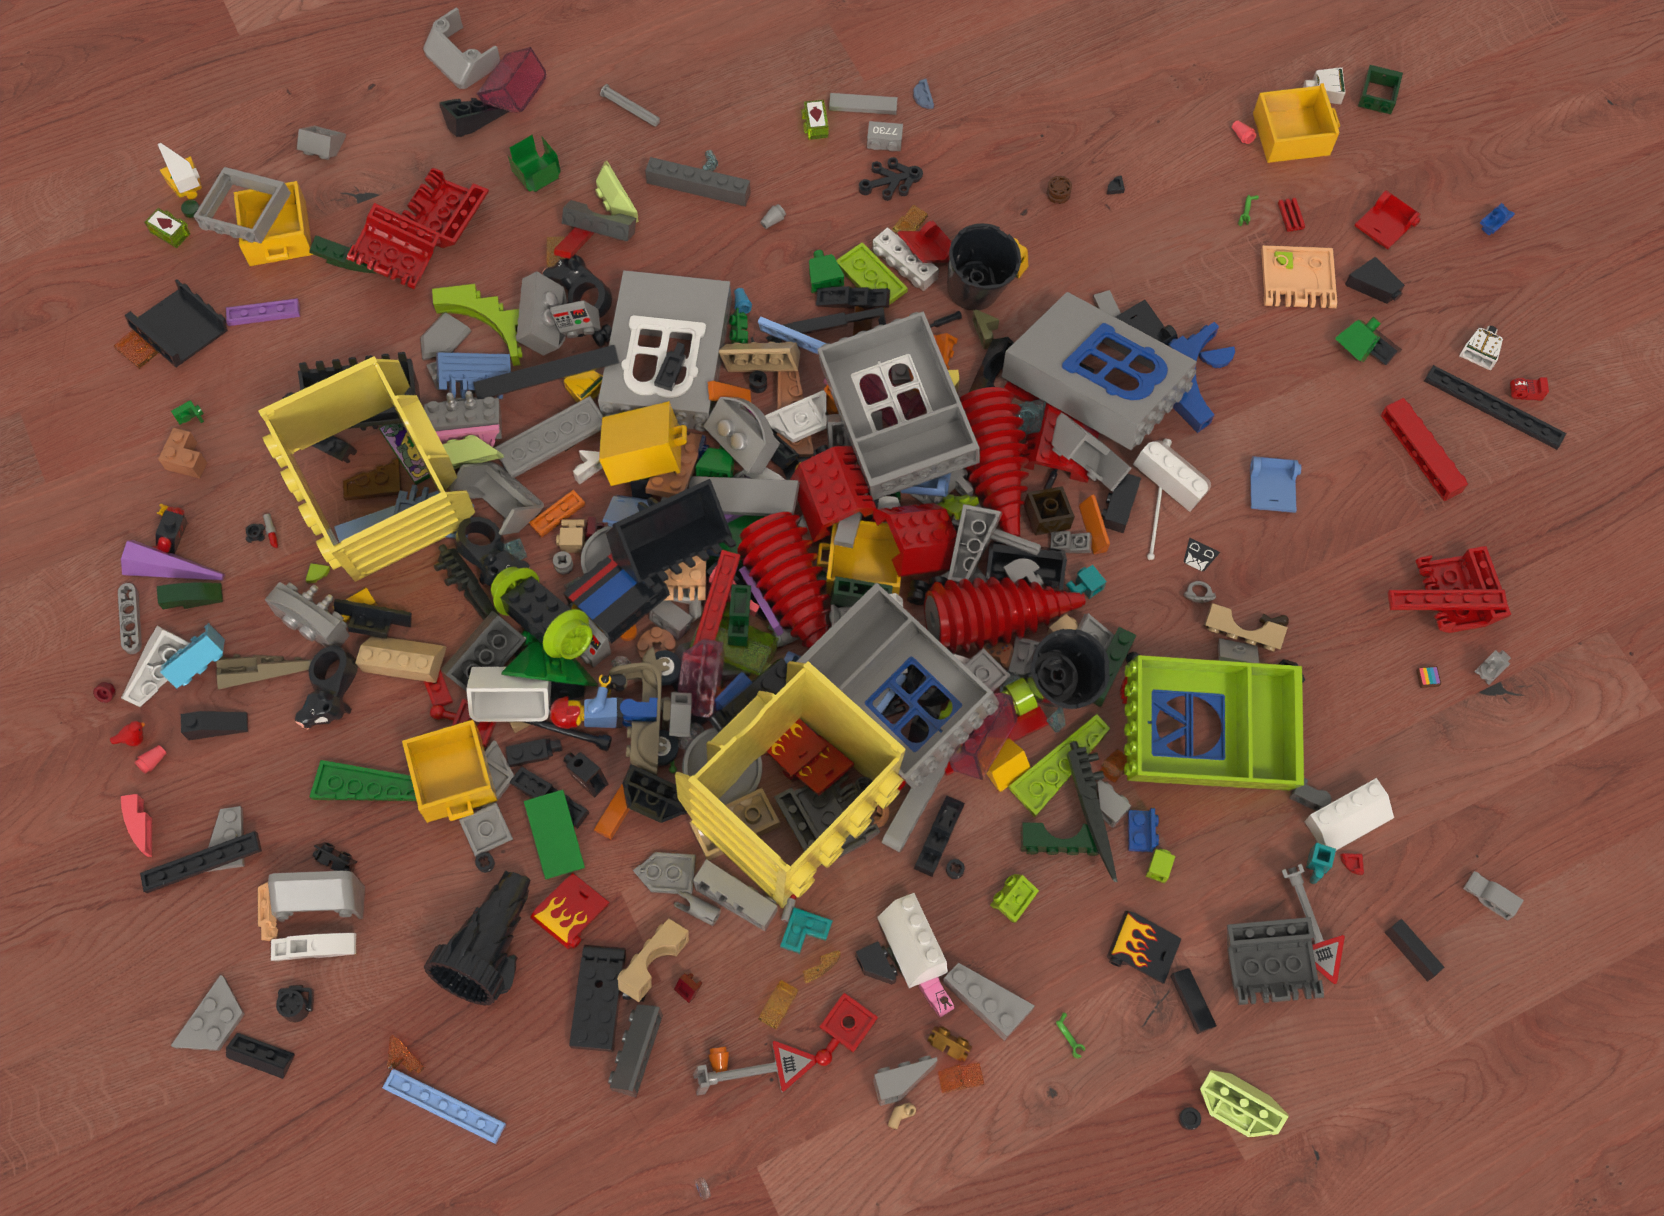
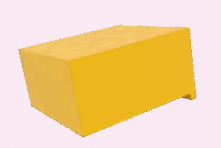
M1320 83V86L1259 94L1253 116L1267 163L1328 156L1331 154L1340 133L1338 129L1340 123L1335 108H1331L1324 83Z
M297 181L285 183L291 194L261 244L239 238V246L249 266L313 255L309 253L312 243L306 201ZM251 189L233 192L237 225L253 229L272 195Z
M670 401L602 417L599 460L610 485L614 486L676 471L677 474L681 473V445L687 443V427L685 425L679 426Z
M860 521L853 548L834 545L839 522L833 524L831 544L820 543L817 557V566L828 568L826 594L831 596L832 585L836 576L893 586L892 594L897 593L899 595L901 577H898L892 559L900 552L888 523H881L877 526L876 522ZM822 550H830L829 562L821 561Z
M474 720L402 741L418 803V810L427 823L447 816L450 821L474 814V808L498 801L481 735Z

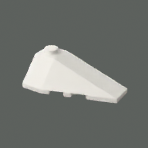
M157 626L148 640L121 698L141 707L168 681L160 673L161 665L180 648H185L190 642Z

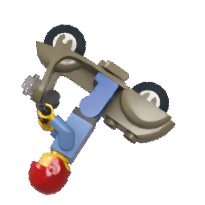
M652 646L644 654L641 663L631 664L627 657L617 656L611 661L613 667L609 671V675H600L599 682L601 687H598L597 696L594 699L584 700V705H581L578 700L568 701V696L559 698L551 705L550 718L555 726L564 729L576 728L581 724V721H584L585 727L622 728V725L628 727L627 738H631V745L626 747V757H630L632 765L657 776V766L673 762L679 749L675 736H669V731H665L669 727L671 698L665 697L661 699V685L665 686L676 682L681 675L682 665L678 656L673 652L662 650L655 653ZM642 679V702H636L633 699H625L623 701V698H610L611 689L622 692L627 687L628 680ZM660 711L662 712V726H661V727H662L663 730H659V726H660Z

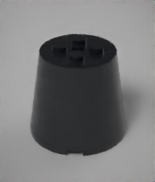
M985 223L969 225L960 230L951 242L948 258L947 290L951 299L964 309L972 311L983 310L991 306L1016 277L1020 269L1021 253L1018 244L1010 234L1007 235L998 226Z
M1060 629L1047 635L1037 645L1026 664L1024 679L1029 685L1036 702L1041 705L1077 709L1092 704L1103 694L1110 678L1108 664L1110 662L1101 643L1089 633L1078 629Z

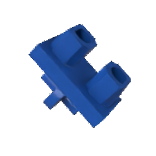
M1501 203L1481 220L1482 230L1488 235L1494 234L1515 213L1509 211Z

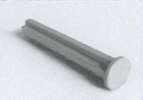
M608 84L602 87L601 97L610 99L655 127L660 123L658 116L614 91Z

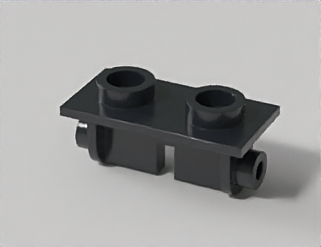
M324 842L314 845L317 848L312 855L315 861L325 866H329L330 862L333 861L330 869L334 871L350 872L351 868L349 866L358 862L352 859V855L349 853L337 851L335 846L330 843Z

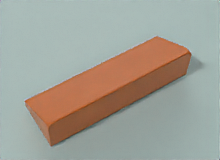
M1091 495L1079 505L1086 532L1092 535L1091 548L1093 554H1100L1108 551L1110 541L1096 497Z
M621 784L594 828V831L612 840L630 810L626 806L623 784Z

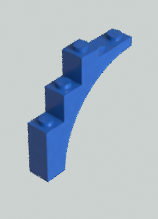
M1215 322L1209 326L1205 325L1196 335L1192 334L1188 339L1184 336L1178 339L1175 338L1168 346L1197 361L1198 355L1205 345L1216 336L1219 326ZM1195 374L1191 381L1193 383L1192 388L1188 393L1185 392L1180 402H1176L1173 408L1199 433L1211 424L1214 413L1206 405L1200 394Z

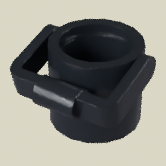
M290 985L289 988L280 989L276 1002L278 1013L290 1022L302 1021L309 1012L313 1011L314 990L310 987L303 988V985ZM303 992H309L308 1000L302 995Z

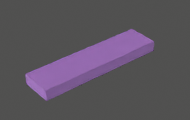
M298 298L226 308V323L228 326L300 317Z
M745 566L739 569L747 585H751V592L777 636L783 634L784 630L766 600L763 599L764 596L759 588H756L757 584L752 577H749L750 572Z

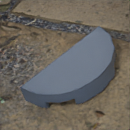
M927 79L920 80L913 90V98L919 106L934 109Z

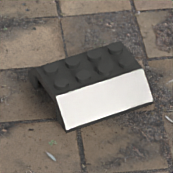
M847 773L820 796L806 785L795 791L791 787L774 796L804 852L859 796L858 791L854 790L855 786L853 783L847 784L842 789L839 787L849 778ZM872 817L870 818L872 822L860 836L855 839L850 834L846 838L845 843L842 845L844 851L838 859L865 845L880 833L877 824H873L875 821Z
M1311 917L1227 925V952L1233 990L1238 1005H1247L1248 998L1251 1004H1256L1257 998L1255 993L1261 994L1264 1003H1269V997L1271 1002L1290 1001L1291 997L1293 1000H1298V989H1302L1306 999H1311L1312 995L1314 999L1324 998L1322 980L1318 981L1312 947L1314 932Z

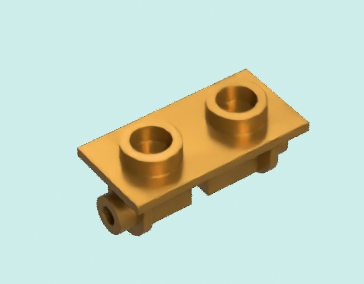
M935 1026L932 1030L935 1035L931 1033L927 1040L930 1042V1045L942 1052L946 1045H948L950 1049L947 1054L958 1061L962 1060L965 1062L968 1056L965 1051L970 1052L972 1046L969 1045L970 1042L960 1036L958 1038L950 1034L951 1031L943 1026H939V1028Z

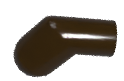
M1263 614L1259 622L1265 624L1267 621L1286 627L1289 623V618L1286 615L1271 618Z

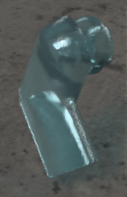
M708 150L705 152L707 162L703 169L714 171L718 166V161L713 151Z

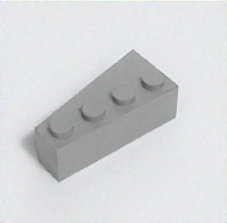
M963 504L948 580L959 583L961 579L965 578L971 581L1002 516L1001 511Z
M707 859L693 879L697 892L763 931H766L778 911V906L772 898L768 896L763 897L756 889L745 885L739 879L731 876Z
M960 963L943 980V984L1004 1041L1035 1007V1005Z

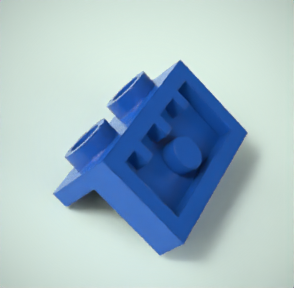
M1151 808L1149 811H1128V851L1153 852L1155 847L1159 845V834H1156L1159 816L1155 814V808Z

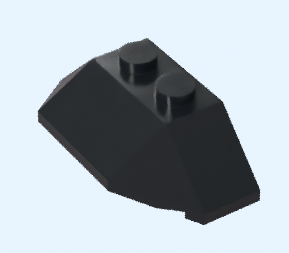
M630 764L622 783L628 809L660 823L687 814V811L678 800L676 784Z

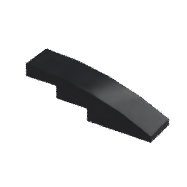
M850 286L817 288L816 306L831 308H855V306L861 308H889L890 290L888 288L870 289L869 287L851 288Z
M522 766L510 781L511 785L531 799L559 791L552 784ZM565 795L573 826L578 829L589 814V811Z
M946 796L914 866L915 870L933 877L965 803Z

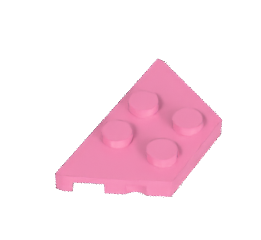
M499 424L436 431L442 444H446L448 440H462L466 436L475 435L493 447L496 435L499 434Z

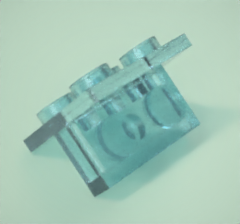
M1039 399L1018 404L1022 410L1016 417L1022 418L1024 424L1017 430L1024 431L1026 435L1039 432L1046 402Z

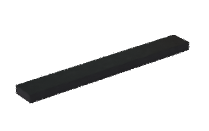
M611 345L476 381L473 384L477 399H484L612 366L620 362L616 346Z
M1435 365L1432 366L1424 382L1556 450L1560 447L1567 434Z

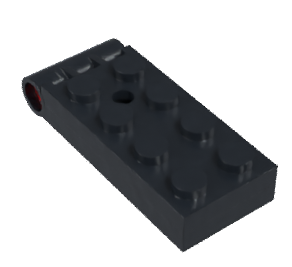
M783 658L776 660L708 718L718 733L757 696L759 691L776 695L786 685L787 663Z
M584 944L569 1043L571 1048L613 1052L621 995L617 978L624 969L626 948ZM598 982L603 983V986L601 988L596 987V984Z

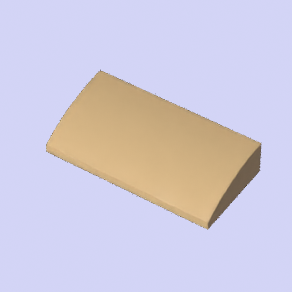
M762 788L725 805L758 837L780 827V822ZM689 822L708 861L724 854Z

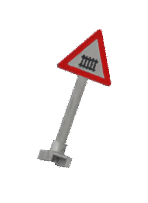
M1302 864L1297 865L1299 871H1297L1296 867L1288 869L1289 874L1284 869L1282 870L1284 878L1290 879L1292 887H1295L1306 918L1311 917L1315 940V944H1312L1316 969L1336 985L1345 936L1340 935L1323 940L1302 884L1304 881L1301 873L1305 872Z
M773 1041L774 1063L718 1073L716 1071L708 1072L706 1065L697 1066L693 1074L694 1079L697 1078L699 1084L696 1093L697 1096L706 1094L710 1085H715L717 1082L777 1072L780 1090L785 1092L817 1064L816 1056Z

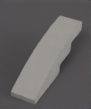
M861 512L839 521L834 545L853 548L863 515Z

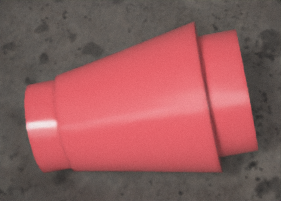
M1239 120L1233 123L1232 129L1242 143L1250 144L1254 141L1256 133L1253 128Z
M158 745L138 756L135 764L146 774L148 771L151 772L167 753Z

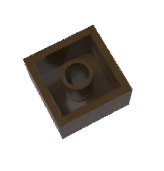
M1063 486L1027 492L1024 508L1035 535L1071 529L1075 516Z

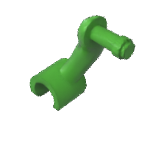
M1247 196L1244 213L1240 216L1238 222L1239 226H1242L1243 221L1247 225L1249 224L1251 200H1257L1259 196Z
M1063 1012L1060 1020L1056 1021V1024L1072 1046L1073 1057L1079 1059L1082 1056L1077 1054L1075 1049L1079 1048L1085 1051V1047L1077 1044L1067 1027L1063 1024L1064 1019L1067 1017V1014Z

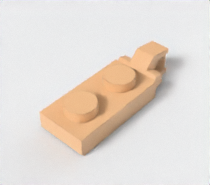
M267 882L258 887V927H261V940L271 941L272 939H277L278 929L276 927V917L271 912Z

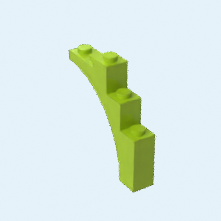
M475 284L432 289L433 305L437 314L446 312L466 315L489 325L506 343L513 366L520 365V358H523L522 347H519V342L516 341L519 309L504 311L503 303L499 302L498 296L482 298L480 290L477 291Z

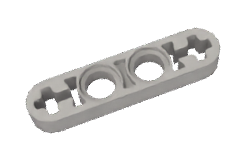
M125 583L118 589L121 646L128 654H136L142 648L139 593L133 584ZM129 589L132 591L129 592L130 600H128V597L125 595ZM128 606H134L132 613L125 614V609ZM128 624H135V628L132 631H126ZM132 639L135 644H132V648H129L128 646L131 645Z

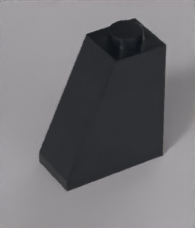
M1376 257L1352 272L1345 283L1347 287L1386 304L1392 300L1396 301L1403 294L1402 290L1405 286Z

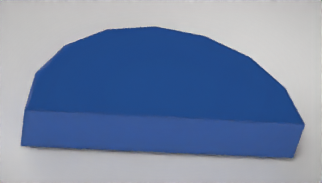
M1235 346L1200 352L1199 357L1202 362L1212 365L1213 368H1222L1233 360Z

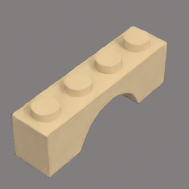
M1213 603L1210 605L1204 624L1208 626V631L1219 633V630L1227 632V637L1237 640L1239 636L1245 638L1246 643L1255 646L1258 642L1264 644V649L1274 652L1276 648L1281 649L1288 628L1267 621L1259 629L1247 631L1240 628L1234 622L1231 609Z
M669 918L664 924H660L652 939L649 938L645 942L642 951L633 956L627 969H623L619 973L617 978L619 990L640 1002L652 987L651 975L647 970L650 963L660 956H677L689 942V931Z

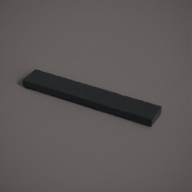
M250 832L141 872L143 892L155 891L261 852L258 832Z

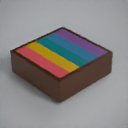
M1437 666L1420 667L1416 670L1420 688L1439 687L1441 685Z

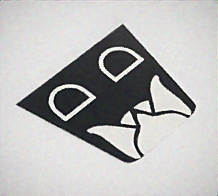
M1189 538L1184 562L1200 571H1205L1220 552Z

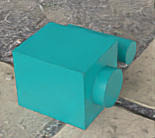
M1091 565L1088 568L1083 567L1077 572L1075 581L1077 586L1072 581L1068 582L1066 586L1071 592H1079L1080 594L1084 592L1088 599L1104 590L1107 581Z
M1315 843L1310 849L1306 868L1313 870L1312 876L1309 879L1311 884H1316L1332 868L1336 852L1335 848Z

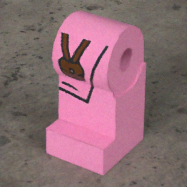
M938 977L919 984V989L939 1017L954 1009V1005Z

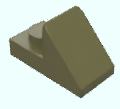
M973 310L972 322L983 349H987L993 339L992 331L998 329L999 319L979 310Z

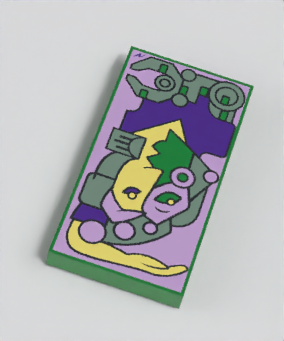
M403 423L388 424L380 427V432L397 458H399L414 484L418 485L430 478Z

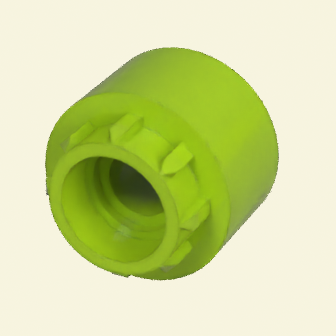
M1023 677L1004 686L1005 690L1000 693L1002 703L1010 715L1018 714L1021 716L1038 707L1036 699Z

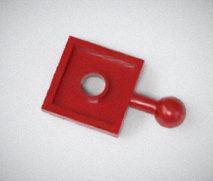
M462 699L457 713L446 711L440 704L433 705L430 709V716L433 719L440 720L445 718L452 720V726L472 720L469 716L468 700ZM480 722L477 726L483 747H487L496 722Z
M843 993L819 1026L821 1030L832 1037V1040L825 1049H820L816 1053L817 1063L821 1066L829 1065L833 1058L832 1053L839 1043L854 1053L878 1017L846 993ZM845 1018H853L855 1025L852 1028L844 1027L843 1020Z

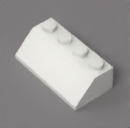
M1375 778L1312 813L1304 822L1318 843L1335 848L1337 851L1392 820L1394 815L1387 792L1378 779Z
M915 893L896 899L877 918L908 987L911 988L948 973L947 961Z

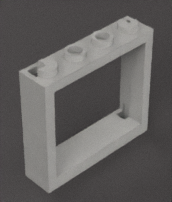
M224 167L195 213L194 218L203 230H212L221 235L227 234L233 238H242L248 242L261 244L291 192L282 181ZM232 185L272 195L253 229L212 219Z

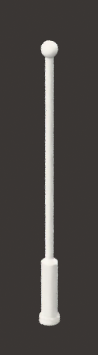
M1163 439V442L1170 447L1172 441L1170 439ZM1161 487L1158 490L1150 553L1147 555L1148 560L1155 558L1153 552L1162 495Z

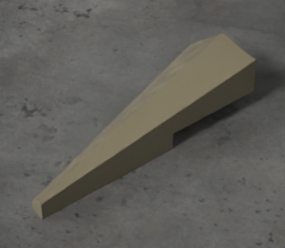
M234 654L233 658L222 656L216 661L218 689L309 670L312 659L302 660L301 657H295L294 660H284L283 656L253 655L252 657H241L239 654Z

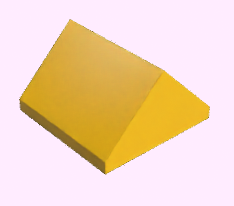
M1010 738L977 759V762L999 793L1031 768L1024 750Z

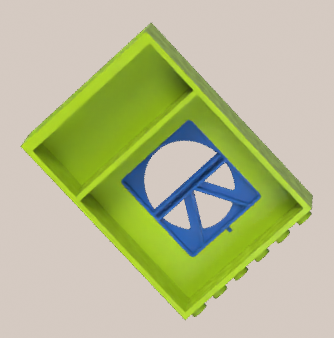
M1138 655L1125 666V677H1127L1125 696H1127V704L1125 705L1124 712L1125 716H1127V724H1125L1124 733L1127 736V743L1124 747V754L1127 755V763L1124 766V774L1127 775V781L1287 791L1304 785L1302 666ZM1184 696L1185 716L1167 705V702L1173 698ZM1193 697L1200 698L1209 703L1217 712L1221 722V735L1217 744L1210 751L1197 756H1193ZM1162 710L1185 726L1162 738L1159 737L1156 726L1159 711ZM1185 735V755L1172 751L1167 747V744Z

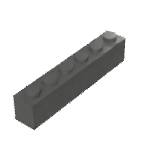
M650 157L645 170L647 184L745 207L751 193L750 180Z

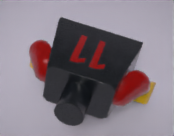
M160 504L161 509L156 514L161 515L162 519L155 534L156 546L152 547L166 553L175 554L188 522L182 508L168 507Z

